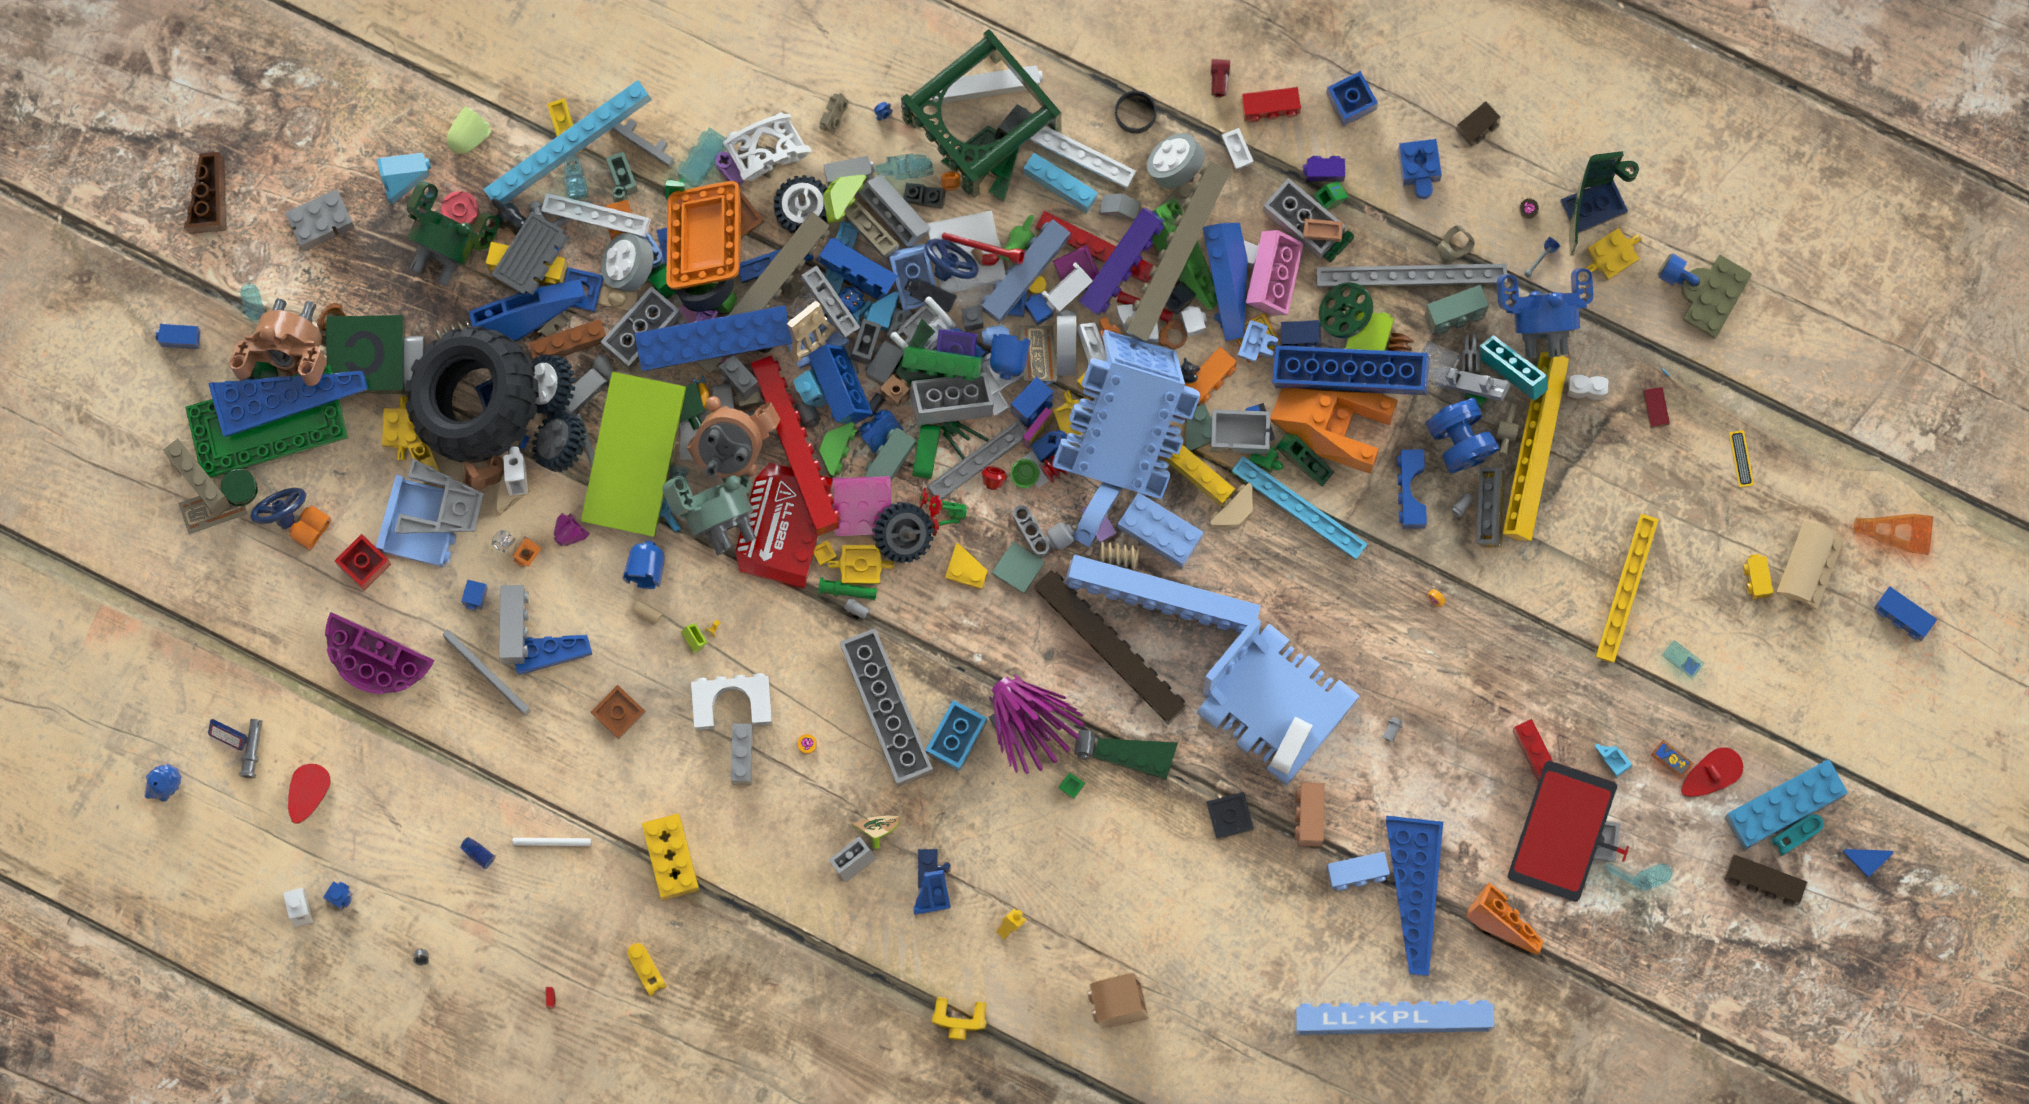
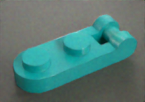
M1811 814L1774 837L1771 841L1779 848L1780 851L1778 852L1780 855L1784 856L1818 834L1823 829V819L1819 815ZM1786 837L1790 841V844L1787 846L1783 842V839Z

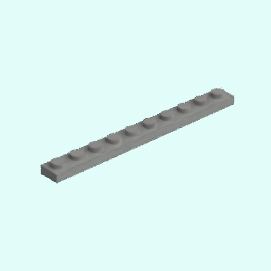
M1507 264L1317 267V288L1335 287L1346 282H1353L1362 287L1497 284L1498 277L1507 274Z

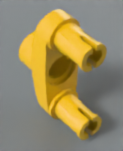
M936 998L935 1012L932 1014L931 1022L948 1028L949 1039L964 1041L966 1040L967 1031L986 1029L987 1021L985 1020L987 1003L975 1002L973 1019L967 1020L946 1016L948 998Z

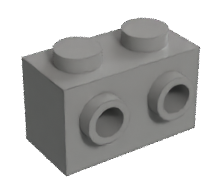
M859 836L829 859V861L845 882H847L877 858Z

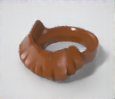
M332 303L321 312L317 320L319 329L322 331L326 330V316L330 312L346 316L342 311V305Z
M1178 319L1171 320V322H1168L1159 334L1161 346L1178 349L1185 344L1187 334L1181 321ZM1171 328L1177 329L1182 333L1183 339L1180 344L1174 345L1170 343L1167 332Z

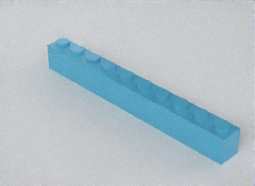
M639 80L635 81L484 188V191L491 201L495 198L502 204H506L608 132L616 124L622 122L652 100Z

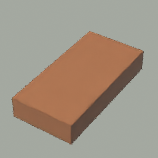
M1305 219L1303 239L1341 242L1343 222Z

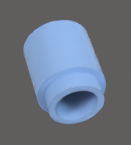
M1003 324L986 327L985 330H981L983 344L992 346L993 334L997 336L999 334L1009 335L1008 327L1004 328Z

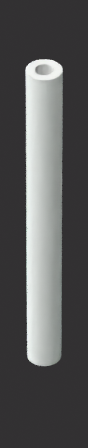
M513 838V846H591V839Z

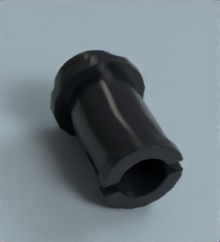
M877 392L869 402L873 412L869 417L876 415V411L885 402L884 397Z

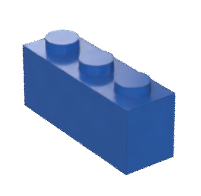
M1891 586L1888 587L1874 607L1878 615L1883 618H1889L1893 621L1892 624L1898 629L1903 628L1916 641L1918 639L1922 641L1937 621L1935 617Z

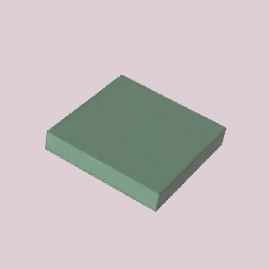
M1013 541L992 574L1025 594L1045 564V561Z

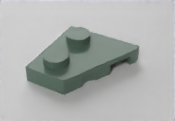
M1205 404L1196 407L1192 420L1187 419L1186 448L1191 452L1211 443V416Z

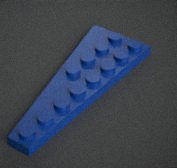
M363 371L322 374L320 381L314 386H307L301 376L208 383L224 437L369 390Z

